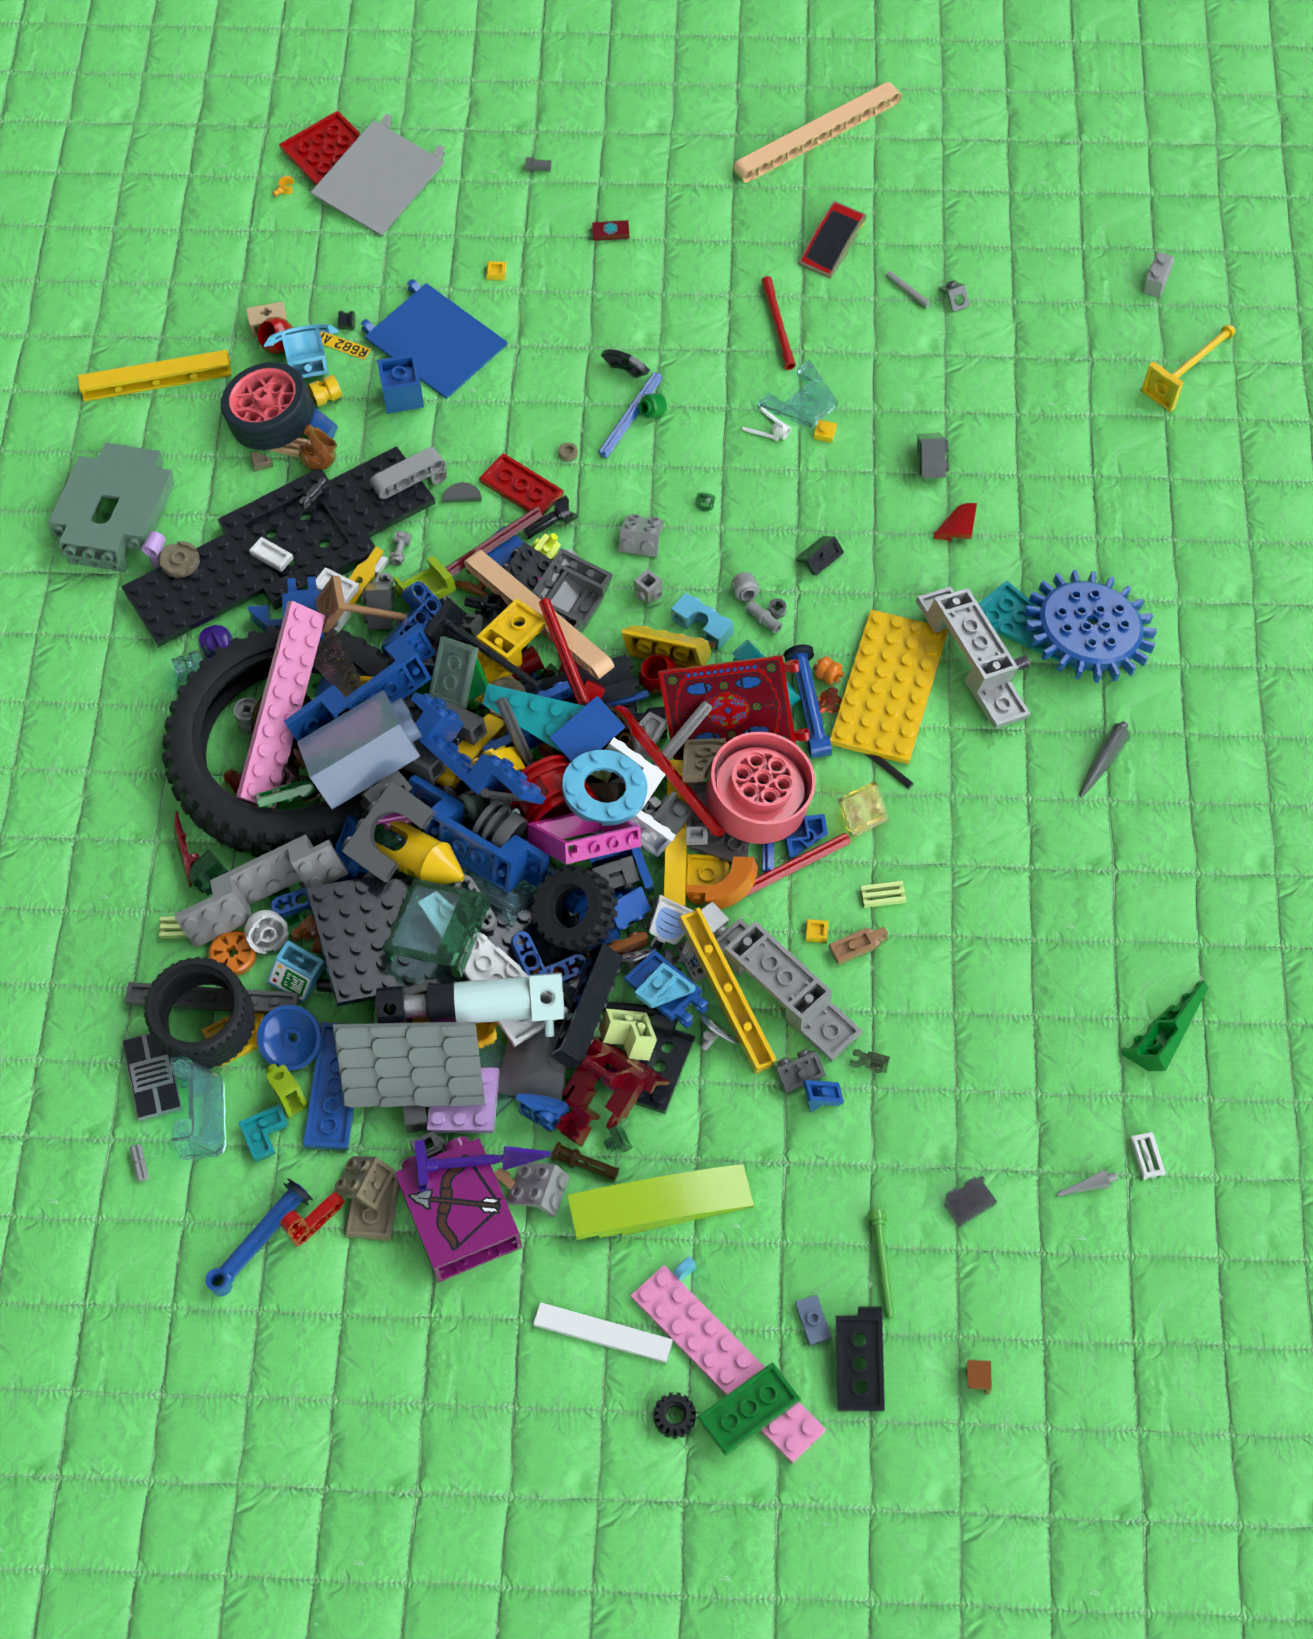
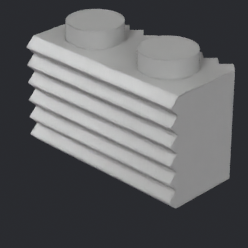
M1160 252L1156 253L1145 280L1144 294L1157 298L1161 297L1172 269L1173 256Z

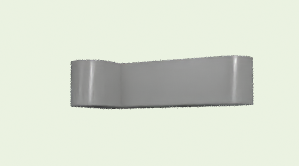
M429 447L377 473L371 478L370 484L381 499H386L428 477L433 484L442 483L447 477L446 463L434 447Z

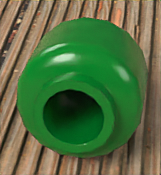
M650 393L642 396L640 399L639 411L645 418H658L666 413L667 402L662 394Z

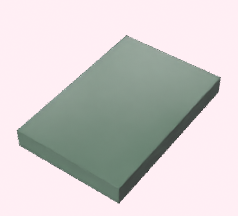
M445 636L440 637L429 695L433 698L439 697L445 702L448 701L461 708H466L479 648Z

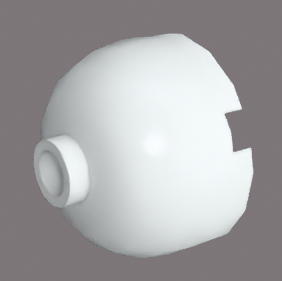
M260 910L253 913L248 918L244 930L249 946L255 952L266 954V951L279 950L285 944L289 932L287 931L286 921L277 912L271 910Z

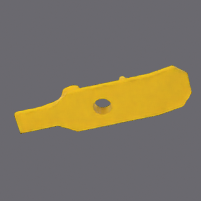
M375 547L368 559L359 564L349 579L354 582L358 580L363 581L359 584V589L349 601V604L355 605L360 596L362 597V593L369 582L375 578V567L384 550Z

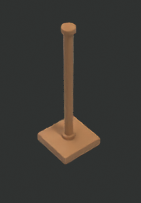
M332 575L315 599L317 612L325 615L322 628L324 633L330 632L345 611L402 621L408 615L345 603L341 579L339 576Z

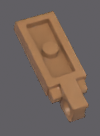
M885 927L875 931L872 928H865L831 943L829 950L837 965H841L877 949V947L881 946L880 942L888 939V932Z

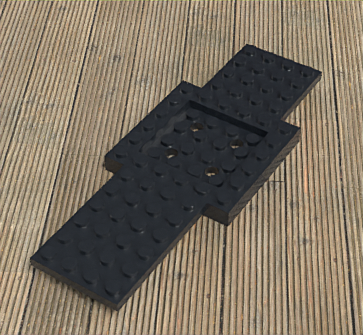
M396 446L331 480L327 478L322 469H315L217 519L220 529L224 534L196 548L200 556V563L192 574L186 577L175 578L164 573L160 566L121 587L152 638L160 647L264 593L274 610L281 608L282 594L288 593L287 579H296L297 590H308L307 577L316 576L317 579L325 567L340 575L356 569L359 564L368 559L376 547L370 537L436 504V501L422 481L386 499H381L370 484L371 478L377 473L406 459ZM323 476L326 478L329 485L324 490L322 489V493L313 502H310L311 504L308 508L300 507L298 500L305 496V492L314 483L317 484L316 481L319 477ZM305 515L311 516L309 520L301 519ZM270 533H276V534H277V535H276L275 537H273V538L267 537L268 534H270ZM263 537L293 555L292 560L296 562L293 565H287L280 572L250 555L249 550ZM324 542L330 543L328 547H320Z

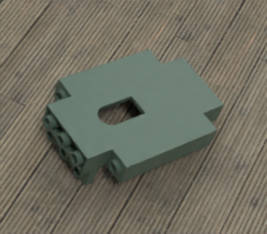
M105 442L98 459L84 456L78 457L48 521L51 535L61 537L59 541L63 556H67L68 563L125 572L127 568L124 554L126 548L141 549L149 533L155 530L175 484L172 470L162 469L161 451ZM102 497L118 499L109 521L102 524L92 521V517Z

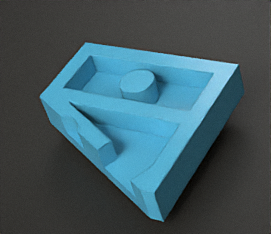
M662 963L635 991V997L650 1008H654L693 993L695 985L668 965Z

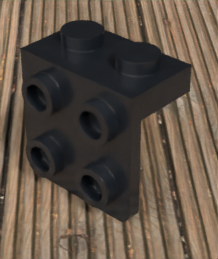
M523 542L520 548L516 546L510 557L513 558L511 562H505L502 568L532 592L538 583V578L543 576L553 560L526 542Z

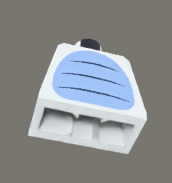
M659 895L649 924V933L654 935L651 945L659 950L663 949L666 941L676 945L684 936L678 919L681 915H686L693 910Z

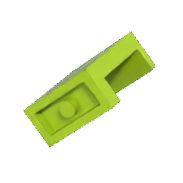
M434 555L427 559L429 568L404 582H401L397 576L393 578L395 583L393 589L398 597L402 596L404 588L417 581L423 582L438 599L456 591L452 575Z

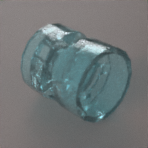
M198 650L187 653V657L181 655L171 659L180 684L187 682L186 676L191 671H197L200 668L199 662L202 661Z

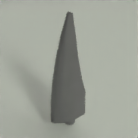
M1127 722L1115 723L1109 730L1088 770L1079 796L1083 797L1120 754L1129 739V732L1127 730L1129 724Z

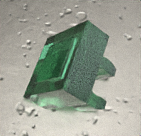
M614 1126L609 1129L612 1137L604 1141L607 1150L614 1151L618 1149L627 1152L633 1148L623 1128Z

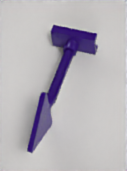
M424 1140L415 1141L419 1192L428 1191L429 1172H437L439 1169L493 1165L502 1162V1170H507L551 1157L550 1151L504 1146L502 1155L490 1154L437 1159L427 1158Z

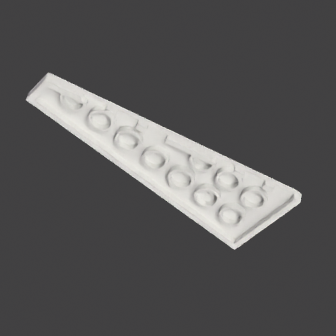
M437 892L418 903V907L469 981L529 977L515 961L499 947L497 948L492 944L488 937L473 927L469 920L464 919ZM544 991L541 994V998L544 1002H551L553 995ZM564 1007L565 1015L568 1010L566 1007ZM532 1019L497 1022L514 1047L545 1028L544 1020L532 1021Z

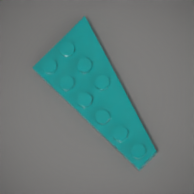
M1006 580L978 604L997 634L1043 654L1047 648L1044 643L1036 646H1031L1030 644L1032 637L1038 635L1039 631H1025L1024 629L1027 620H1038L1037 618L1024 616L1027 605L1038 606L1029 602V599ZM1053 655V656L1050 657V658L1055 659V660H1057V661L1060 660V659H1059L1057 656H1055V655Z
M487 684L483 700V706L501 716L496 700L505 697L512 708L520 728L559 752L562 751L550 737L585 707Z

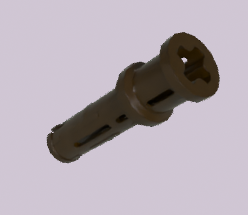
M557 1142L551 1161L557 1160L568 1164L569 1168H575L576 1166L612 1181L616 1180L619 1168L582 1155L579 1149L567 1148L562 1146L561 1142Z

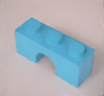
M685 593L671 608V620L685 629H688L697 622L704 623L706 626L703 628V639L708 640V642H714L717 650L733 635L732 621L718 614L712 607H707L701 603L695 596Z

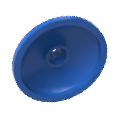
M297 1005L279 1006L267 1013L262 1019L257 1032L258 1048L263 1058L270 1065L278 1064L279 1067L285 1065L289 1071L301 1069L310 1064L320 1050L322 1043L320 1025L315 1016L303 1007ZM292 1033H295L297 1036L295 1041L291 1040Z

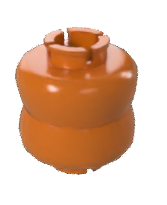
M828 656L822 659L819 658L816 661L818 665L815 663L813 666L815 678L823 680L824 683L830 686L835 682L839 683L844 675L842 664Z

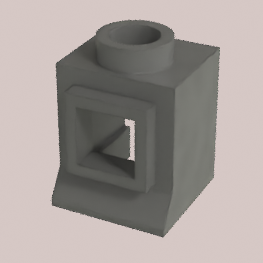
M434 1131L409 1140L414 1153L415 1141L424 1140L425 1145L433 1142L434 1146L426 1150L427 1158L443 1153L442 1148L445 1146L441 1135L436 1136Z

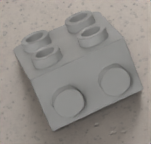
M638 514L627 515L620 529L618 552L657 557L659 537L664 526V520H660L658 517H641Z
M527 1163L521 1165L515 1177L516 1183L511 1188L507 1201L511 1205L534 1206L546 1215L556 1217L570 1176L556 1164Z

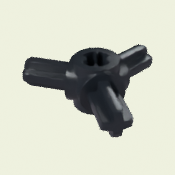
M495 593L488 594L483 599L466 596L464 601L465 606L480 609L481 613L485 614V617L490 620V623L508 605L500 595Z

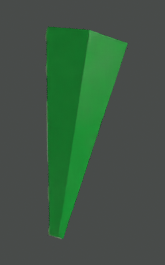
M1198 981L1196 983L1197 988L1192 993H1185L1182 996L1183 1001L1176 1007L1171 1005L1149 1025L1150 1029L1143 1036L1137 1035L1134 1038L1135 1043L1131 1047H1124L1121 1050L1122 1055L1147 1071H1166L1208 990L1206 982Z

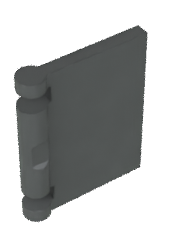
M486 788L481 790L483 797L499 799L507 803L537 804L519 799L513 793L497 792Z

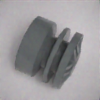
M496 799L481 813L472 832L487 841L491 840L490 843L501 848L514 835L522 836L527 827L528 820L517 812L509 815L510 807L507 805L503 806V802Z

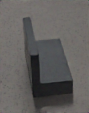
M822 536L795 559L797 562H805L812 575H818L840 557L844 551L835 536Z

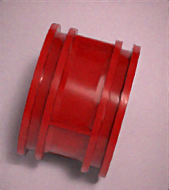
M554 755L540 759L524 768L521 772L528 777L527 781L539 786L542 789L541 793L546 799L542 805L512 802L509 803L511 810L519 809L520 815L527 819L528 823L573 813L567 806L562 794L563 776L571 761L565 755ZM584 781V788L587 794L592 799L599 801L591 787ZM507 789L505 793H513V792H511L509 789ZM526 827L524 833L528 838V828Z

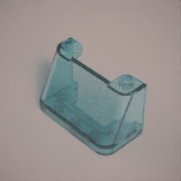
M186 1057L170 1058L171 1072L174 1077L179 1079V1087L189 1090V1118L176 1121L171 1130V1141L181 1160L221 1155L226 1146L225 1098L222 1076Z

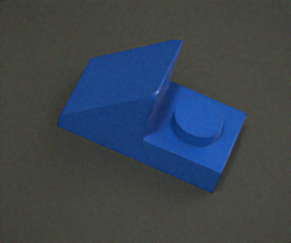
M803 1081L811 1112L822 1105L840 1106L844 1103L839 1082Z

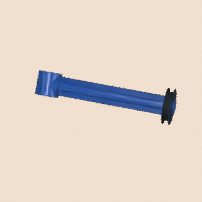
M806 644L792 646L784 652L785 662L794 659L799 661V671L795 672L806 725L810 733L808 740L810 758L831 756V741L829 735H826L809 665V661L814 657L813 647Z
M288 1178L289 1183H283L288 1191L223 1265L208 1272L205 1282L214 1295L222 1297L230 1293L235 1277L280 1227L283 1217L295 1210L301 1202L309 1206L308 1201H313L312 1197L301 1185ZM224 1279L220 1286H214L216 1280Z

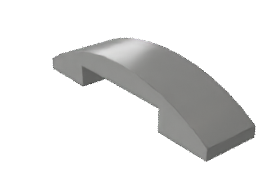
M688 782L691 789L707 807L705 799L707 782ZM695 812L687 821L686 845L708 844L709 829Z

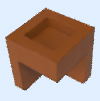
M967 1360L965 1368L968 1388L984 1389L985 1394H990L992 1389L991 1361Z

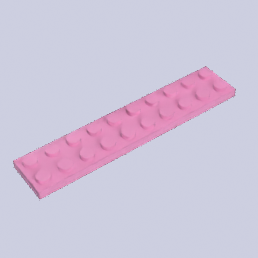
M288 601L236 795L237 798L258 805L255 797L256 793L282 785L294 739L283 721L302 708L325 620V615L294 601ZM277 802L275 803L274 806L269 807V808H267V809H275V808H276V805H277Z
M665 1265L631 1295V1299L670 1339H673V1342L725 1395L765 1368ZM799 1402L762 1429L761 1432L793 1464L826 1432V1429Z

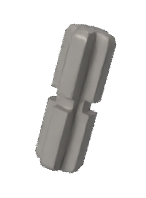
M140 1144L132 1145L130 1147V1154L134 1164L136 1179L138 1182L147 1181L149 1175L145 1164L143 1148Z

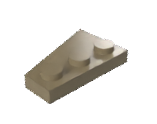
M726 738L690 739L684 742L683 782L696 783L705 781L716 754L726 743Z

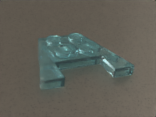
M808 359L797 369V375L807 381L808 384L785 403L769 392L758 402V407L769 409L778 416L782 414L790 417V420L813 428L818 423V420H822L838 406L837 399Z

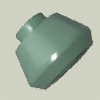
M464 794L460 798V801L465 804L464 819L475 822L486 807L484 799L476 794Z

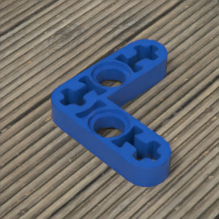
M521 931L511 938L510 943L521 969L528 976H530L529 972L537 968L540 971L536 972V974L553 973L555 967H559L563 970L562 982L583 972L587 961L583 955L576 954L548 967H544L528 933ZM518 937H520V939L526 940V942L523 944L525 950L530 948L531 951H528L525 954L521 955L520 952H523L524 949L521 944L517 945L516 941L519 940ZM526 956H532L535 959L534 967L526 966L524 962ZM575 960L582 963L579 967L580 970L577 967L571 970L567 968L574 964Z

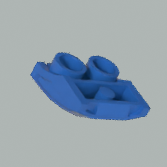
M518 1094L515 1097L518 1101L519 1113L534 1123L540 1124L549 1132H552L555 1129V1125L560 1123L559 1118L569 1113L568 1104L555 1098L536 1094Z

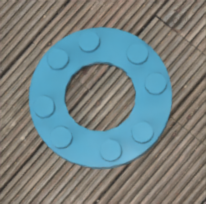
M593 750L579 755L567 766L562 781L563 798L570 810L587 822L591 820L602 823L604 826L622 824L635 817L643 808L648 791L646 776L639 765L628 756L611 750ZM600 770L617 773L623 779L626 791L620 799L614 802L604 803L594 800L587 794L584 788V781L588 775Z

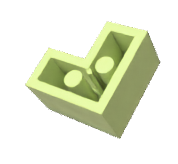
M616 1009L605 1010L599 1026L603 1043L624 1045L629 1059L649 1060L657 1039L647 1013Z

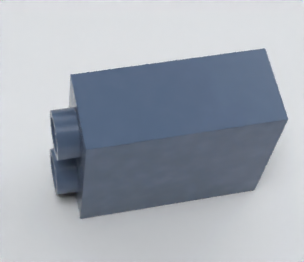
M382 690L297 742L311 780L331 809H334L420 757L414 741L421 738L422 734L413 721L414 717L402 698L392 703L385 691Z

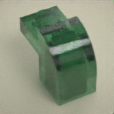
M208 849L192 865L189 879L202 894L205 892L209 896L210 894L213 895L210 880L228 871Z

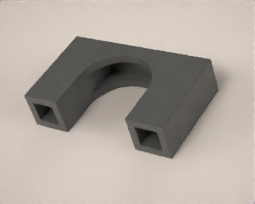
M446 701V707L456 711L460 715L459 719L465 723L456 735V738L475 745L487 734L484 718ZM417 739L414 741L420 757L401 769L433 784L446 772L445 765Z
M391 781L390 784H385L380 792L382 794L381 797L368 808L369 814L365 819L362 818L355 827L357 829L356 832L343 843L344 849L342 850L343 853L384 882L389 881L399 867V864L378 849L374 840V831L378 822L387 815L401 814L425 830L437 813L394 781Z

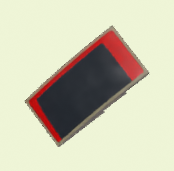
M833 201L813 233L798 265L831 279L848 255V249L856 239L858 230L866 220V214Z

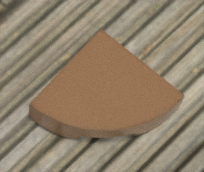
M499 1168L494 1173L509 1189L516 1183L515 1179L510 1177V1173L507 1170Z

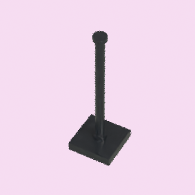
M447 598L424 630L427 635L439 643L440 637L450 638L454 633L473 647L479 648L480 652L533 687V691L536 693L542 690L544 682L541 680L537 681L460 628L459 625L467 613Z

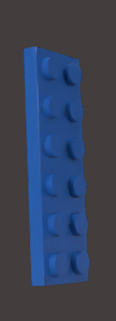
M321 1022L322 1043L316 1056L303 1145L305 1148L349 1151L354 1108L344 1105L332 1024L345 1023Z

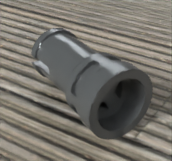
M526 157L525 172H535V170L551 172V160H536L535 158Z

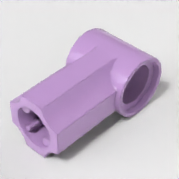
M151 531L141 550L149 556L152 566L158 568L161 566L160 554L164 549L163 546L166 538L158 532Z

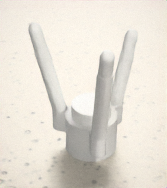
M763 407L760 410L775 422L771 429L774 432L773 434L742 427L743 431L768 437L775 441L779 439L785 440L791 431L789 425L778 420Z

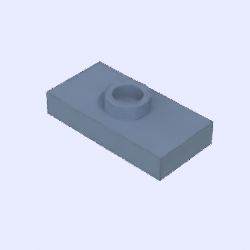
M818 1295L795 1301L809 1346L832 1340Z

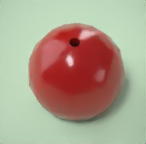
M267 318L258 329V341L267 352L272 354L285 353L283 339L271 346L265 347L264 344L271 335L293 327L283 318Z
M663 654L649 656L639 667L640 684L648 692L662 694L658 672L677 669V665L670 657Z

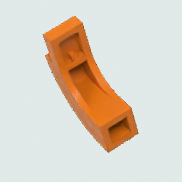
M733 856L730 873L723 881L717 884L687 885L686 894L689 901L695 904L706 903L707 905L713 902L720 910L741 901L752 889L757 877L758 866L754 857Z

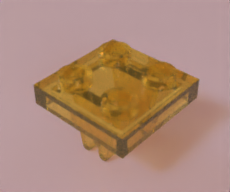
M875 782L838 799L849 834L853 838L889 820L878 784Z

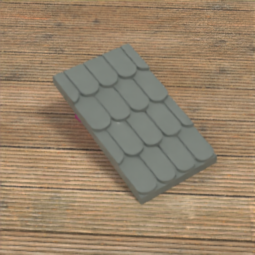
M475 1022L332 1024L345 1106L352 1108L380 1106L381 1108L416 1105L422 1107L485 1105Z

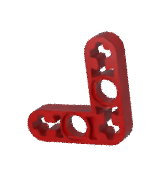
M335 1192L328 1196L305 1219L293 1210L283 1217L280 1226L297 1247L301 1246L342 1208L345 1200Z

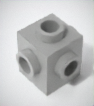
M649 569L645 570L634 580V594L638 600L650 605L661 597L663 593L662 579Z

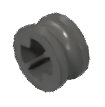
M776 598L769 602L768 611L771 612V616L775 619L785 616L786 603L784 600ZM776 606L780 607L779 611H775Z

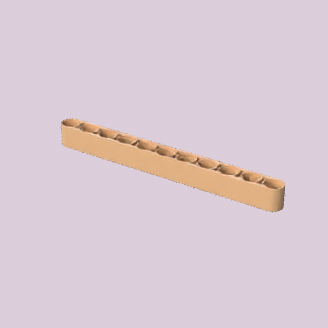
M886 82L739 159L734 164L733 171L743 182L748 183L891 108L901 100L902 94L890 82Z
M479 549L464 561L468 571L493 593L500 595L506 604L510 605L518 598L543 615L539 606L541 599L482 550ZM556 613L572 657L578 665L597 680L614 668V664L608 655ZM546 626L540 632L554 643L548 626Z

